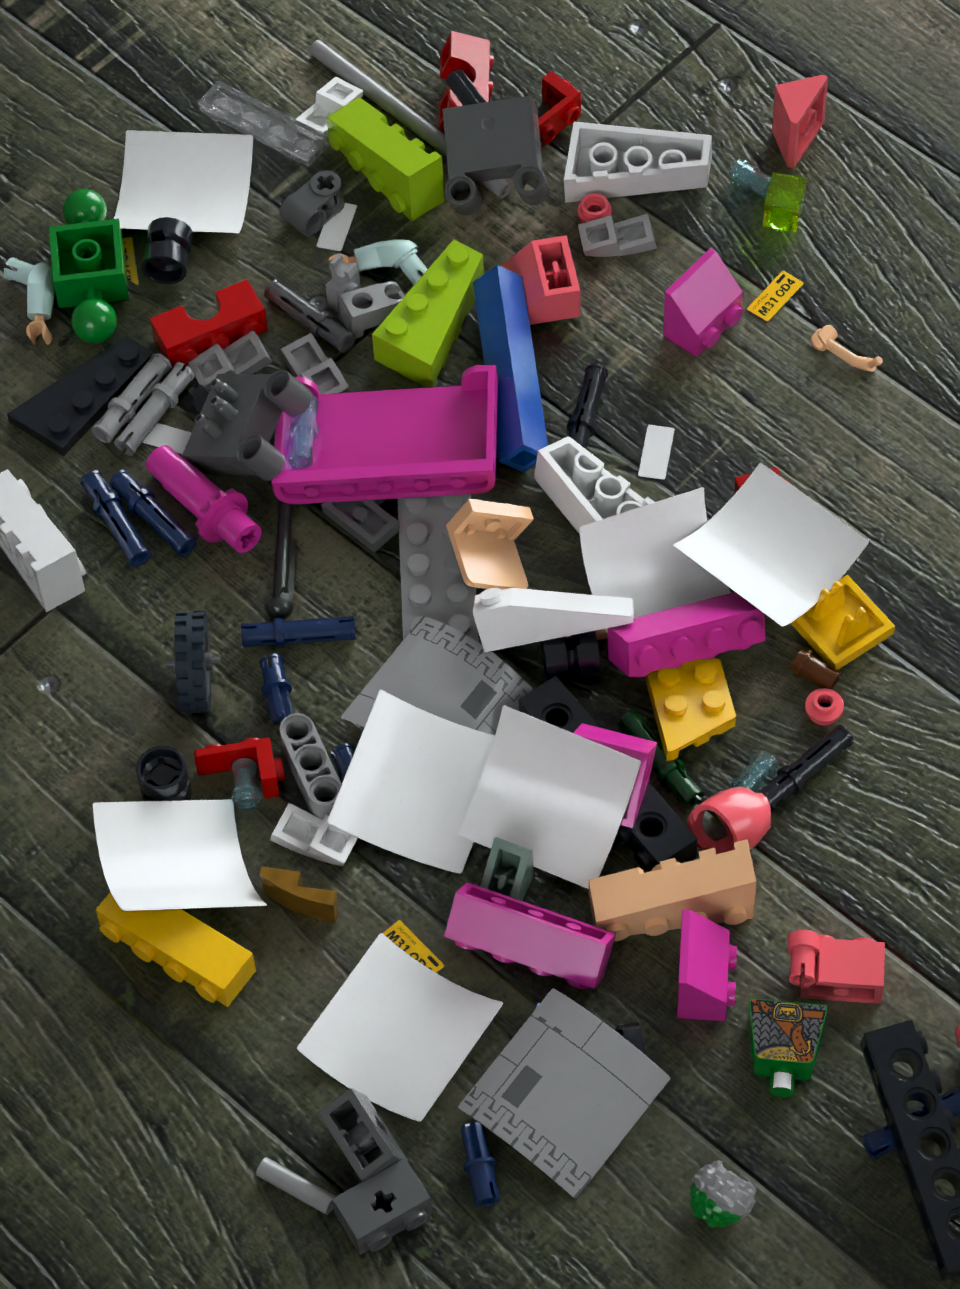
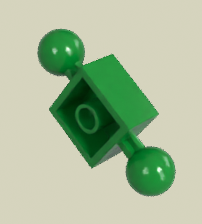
M78 189L69 194L63 204L62 213L67 225L49 227L53 284L59 308L76 306L72 313L71 324L77 337L90 344H99L108 340L115 332L117 326L116 313L107 302L129 300L124 242L119 218L106 220L107 206L101 195L90 189Z

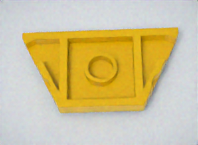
M697 659L685 662L678 668H663L652 671L647 676H644L666 761H673L678 758L679 751L691 744L698 747L709 741L713 735L722 734L735 727L736 713L720 659Z

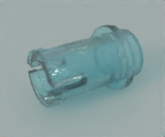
M738 159L729 172V177L733 179L735 185L742 184L760 194L763 198L768 196L775 184L774 177H770L751 166V161L747 159L744 161Z
M760 750L758 754L753 753L750 756V763L730 783L731 788L744 787L756 792L768 777L772 778L775 776V768L778 766L777 761L766 751Z
M249 758L238 759L232 764L234 790L231 793V798L236 807L241 810L256 808L262 798V791L257 787V765L255 761L253 762Z

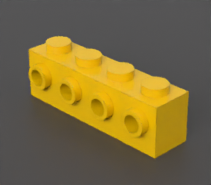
M111 892L96 909L100 924L99 929L108 939L116 943L120 940L126 943L140 959L145 962L153 960L163 967L168 976L177 982L185 980L195 987L198 994L209 1002L214 1003L217 1000L228 1007L256 972L252 952L182 909L123 911L118 906Z

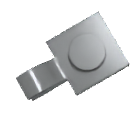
M338 254L329 263L332 279L325 285L328 307L337 313L339 311L340 294L361 288L357 264L353 262L352 264L347 263L345 265L341 254Z

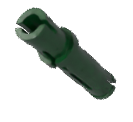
M635 709L626 712L620 717V722L617 723L624 734L657 742L652 768L657 774L658 782L662 786H667L684 809L696 806L702 800L701 797L704 796V792L689 777L686 772V765L680 759L666 761L661 740L646 724L639 712Z

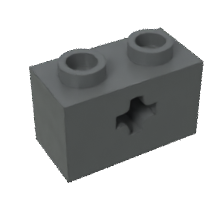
M350 1088L318 1112L361 1181H365L403 1158L409 1163L366 1095Z
M405 1158L332 1199L335 1216L360 1255L368 1250L373 1252L382 1249L392 1240V1236L405 1229L411 1231L420 1227L427 1221L428 1216L432 1214L431 1198ZM384 1206V1208H385L387 1211H389V1210H391V1211L388 1212V1213H385V1211H384L382 1208H381V1209H378V1208Z

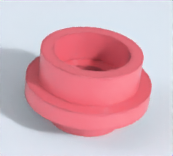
M597 193L588 194L579 203L577 215L582 223H586L606 216H612V206L605 196Z
M827 688L817 689L811 692L806 699V714L815 724L821 726L831 725L843 714V699L834 690ZM819 703H828L831 706L821 707Z

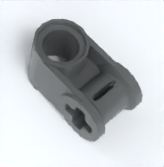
M327 170L316 173L306 184L284 200L280 208L281 218L304 236L310 237L315 235L324 224L344 208L345 201L340 192L342 184L339 175Z

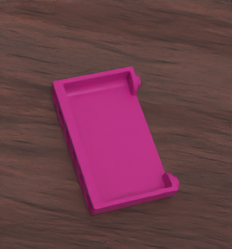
M475 365L466 369L461 377L462 386L320 394L318 386L312 380L302 376L295 377L312 392V401L308 409L299 416L291 417L283 411L275 429L274 447L285 456V464L282 471L272 479L275 496L280 501L287 504H311L332 501L345 502L480 494L490 491L495 486L498 394L496 365Z

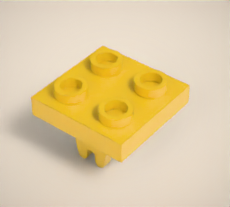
M849 575L835 581L829 591L824 588L820 592L817 603L790 623L818 655L836 670H839L889 638L895 631V625Z

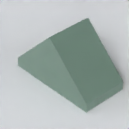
M496 837L493 840L480 887L522 901L534 877L533 850Z

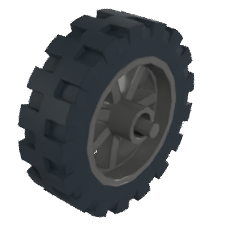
M206 611L176 612L173 659H166V667H173L174 673H176L177 700L180 714L210 712L211 671H213V665H220V657H212V652H209L210 644Z

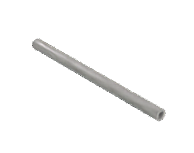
M316 40L312 43L309 49L311 55L345 81L362 89L366 97L447 157L444 133L321 40ZM504 179L479 182L501 199L506 197L511 190V184Z

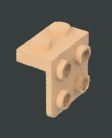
M468 499L446 524L463 581L466 585L483 589L500 588L501 590L528 588V581L514 540L534 520L530 507Z

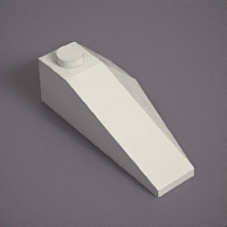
M491 588L479 595H475L473 616L484 652L633 623L634 602L632 598L520 588L504 590Z

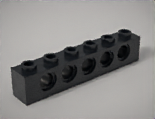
M556 676L518 699L520 712L552 725L562 724L564 726L561 729L571 733L581 723L601 728ZM648 782L634 827L630 828L620 825L615 837L621 845L627 844L634 852L635 861L645 873L652 871L656 865L660 864V861L675 858L677 862L685 863L697 856V837ZM646 832H655L659 835L651 838L646 837L643 834Z
M912 1020L864 1033L860 1047L942 1281L960 1276V1237L955 1236L949 1228L950 1220H960V1148H957L952 1134L956 1132L953 1115L949 1108L943 1109L939 1094L942 1093L940 1078L935 1069H929L925 1055L928 1054L925 1036L921 1030H915ZM893 1063H907L913 1070V1076H899L894 1071ZM913 1100L921 1102L927 1110V1115L923 1117L912 1115L907 1108V1102ZM932 1140L936 1142L940 1147L941 1155L932 1157L925 1154L921 1148V1141ZM939 1179L949 1181L954 1187L955 1195L951 1197L940 1195L935 1188V1181Z

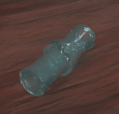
M313 395L308 409L301 415L294 417V422L291 423L289 428V434L292 437L289 462L292 466L298 468H307L313 463V445L319 433V428L316 425L319 401Z

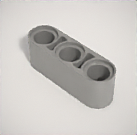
M290 714L282 720L279 728L283 753L310 813L323 820L326 814L330 815L340 790L341 782L313 721L305 714ZM295 736H305L300 740L292 739ZM311 766L319 767L318 769L313 771L305 770L306 768ZM324 797H332V798H334L333 800H331V801H329V802H321V801H319L320 799H322V798H324Z

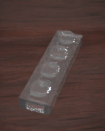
M219 80L198 101L199 111L245 135H253V139L308 167L329 146L327 135Z

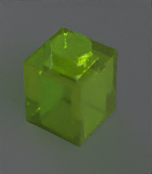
M772 172L764 204L763 227L793 232L798 231L805 202L807 178Z

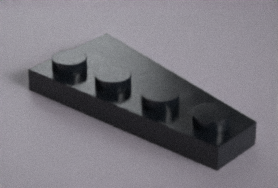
M125 336L7 413L9 423L65 456L106 413L109 402L121 395L133 378L149 361L154 352Z

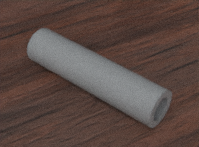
M267 1157L259 1164L256 1176L325 1215H328L334 1208L332 1199L336 1196Z

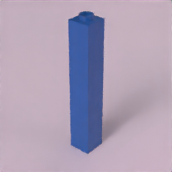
M496 265L473 282L484 366L496 365L498 375L496 433L498 462L525 472L536 465L538 450L548 446L523 277Z

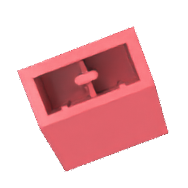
M567 235L531 241L501 265V267L523 277L530 325L580 317V287Z

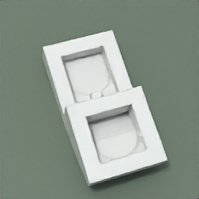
M338 77L333 78L316 92L315 104L295 119V130L323 144L327 140V116L358 97L362 98L363 90Z
M288 803L271 835L270 841L307 857L333 865L344 866L358 838L327 822L329 815L326 814L322 820Z

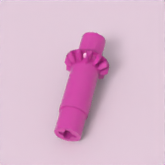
M167 445L156 448L149 455L146 461L147 471L162 483L165 490L198 518L195 524L199 529L198 534L204 540L211 543L225 540L238 553L248 552L256 546L262 531L246 515L248 501L243 494L233 488L223 492L193 464L183 459Z

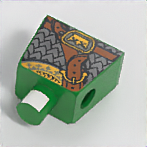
M750 998L748 1029L753 1073L757 1076L770 1077L769 1093L771 1095L781 1098L791 1097L794 1094L795 1080L807 1081L812 1078L825 1029L827 1005Z

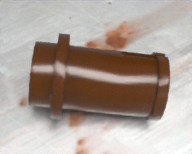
M801 649L790 666V669L795 671L794 675L797 678L803 676L821 688L832 690L842 672L814 657L813 651L809 650L806 652Z

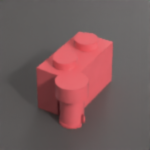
M795 930L788 934L787 952L791 955L789 982L796 986L800 984V998L881 1004L884 988L885 942H875L873 939L865 937L853 940L835 939L829 935H819L811 930Z

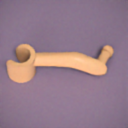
M825 325L811 336V344L815 349L819 351L827 349L849 365L858 369L873 372L883 362L879 356L873 359L855 355L834 342L838 334L832 325Z

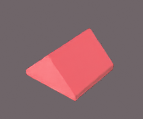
M825 75L775 85L772 132L787 167L791 169L795 168L824 124L828 77Z

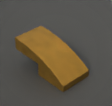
M261 867L260 876L263 892L270 898L306 917L336 924L339 912L336 891L303 887L301 872Z

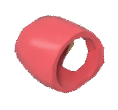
M744 787L730 788L711 796L691 811L687 819V827L697 837V847L702 851L715 848L716 854L735 850L734 842L748 839L751 850L771 827L770 803L762 793H756ZM706 810L715 812L726 829L727 837L714 841L705 833L702 820Z

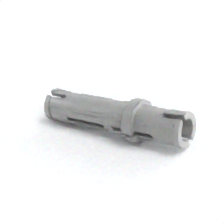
M153 353L149 361L133 378L121 395L109 402L106 413L92 427V432L97 439L104 443H110L125 423H130L136 416L135 411L152 392V388L172 368L170 361L164 355Z
M177 362L163 382L156 384L152 388V396L114 441L115 446L121 452L127 447L128 449L125 454L133 456L136 449L166 411L177 405L179 402L178 396L195 377L190 367L187 366L182 372L181 369L184 367V363Z

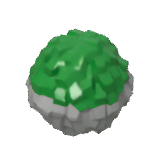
M720 1160L699 1169L697 1174H694L693 1183L690 1186V1206L693 1210V1216L705 1220L711 1228H722L738 1222L752 1211V1207L756 1202L754 1198L756 1187L741 1174L737 1176L731 1170L726 1171L727 1169L722 1164L723 1161Z

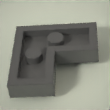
M387 499L332 501L321 504L325 515L374 553L399 532V521L380 507Z

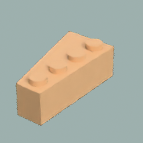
M748 839L734 842L735 850L716 854L715 848L699 851L700 858L693 861L680 863L675 858L660 861V864L656 865L650 872L644 873L643 869L637 867L590 879L589 903L593 925L616 933L614 941H620L631 935L646 933L650 936H657L666 933L668 930L681 929L682 909L692 910L714 923L725 922L729 925H735L747 919H752L757 881Z

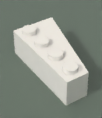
M574 122L564 176L565 203L582 201L586 195L592 193L601 194L606 198L705 188L708 185L712 158V135Z
M569 436L538 450L534 479L579 534L580 526L654 503L649 497L643 499L630 489L631 483L622 476H613L605 470L604 463Z
M8 469L1 472L0 547L45 611L48 612L85 591L82 576L86 574V571L77 557L76 550L47 517L41 505L36 504L31 498V494L22 479L16 480Z

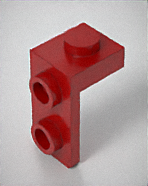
M552 71L542 78V101L549 105L551 109L538 119L541 147L544 144L551 143L560 131L568 125H573L581 115V92L569 80L562 79Z
M270 737L263 739L248 738L242 742L227 745L211 744L203 749L194 751L198 775L259 766L264 799L280 796L277 782L285 780L281 757L273 759Z

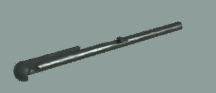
M279 499L272 599L266 601L265 610L272 619L282 618L284 620L292 614L294 609L293 595L297 540L291 539L293 504L284 503Z

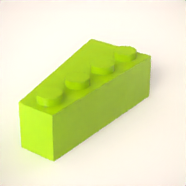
M360 97L327 116L328 133L326 137L331 147L336 151L340 150L347 157L352 168L355 171H361L368 178L373 189L377 192L381 191L389 199L395 211L398 213L402 212L412 222L445 201L443 165L440 154L435 151L430 154L426 153L423 142L417 138L412 141L408 140L401 126L396 123L389 126L385 115Z
M453 239L373 332L374 360L425 388L435 387L441 368H444L449 358L451 346L461 332L464 318L466 315H469L475 302L473 282L484 274L483 254Z

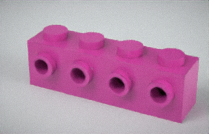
M732 592L636 617L633 619V623L607 628L609 660L628 677H644L655 670L678 668L685 662L697 659H711L716 657L717 654L726 651L745 650L753 644L765 641V614L739 594Z
M467 882L455 893L444 937L455 940V944L461 948L468 950L481 949L492 953V957L498 961L505 963L518 962L527 965L533 973L538 975H555L567 979V983L573 987L594 989L605 976L616 933Z

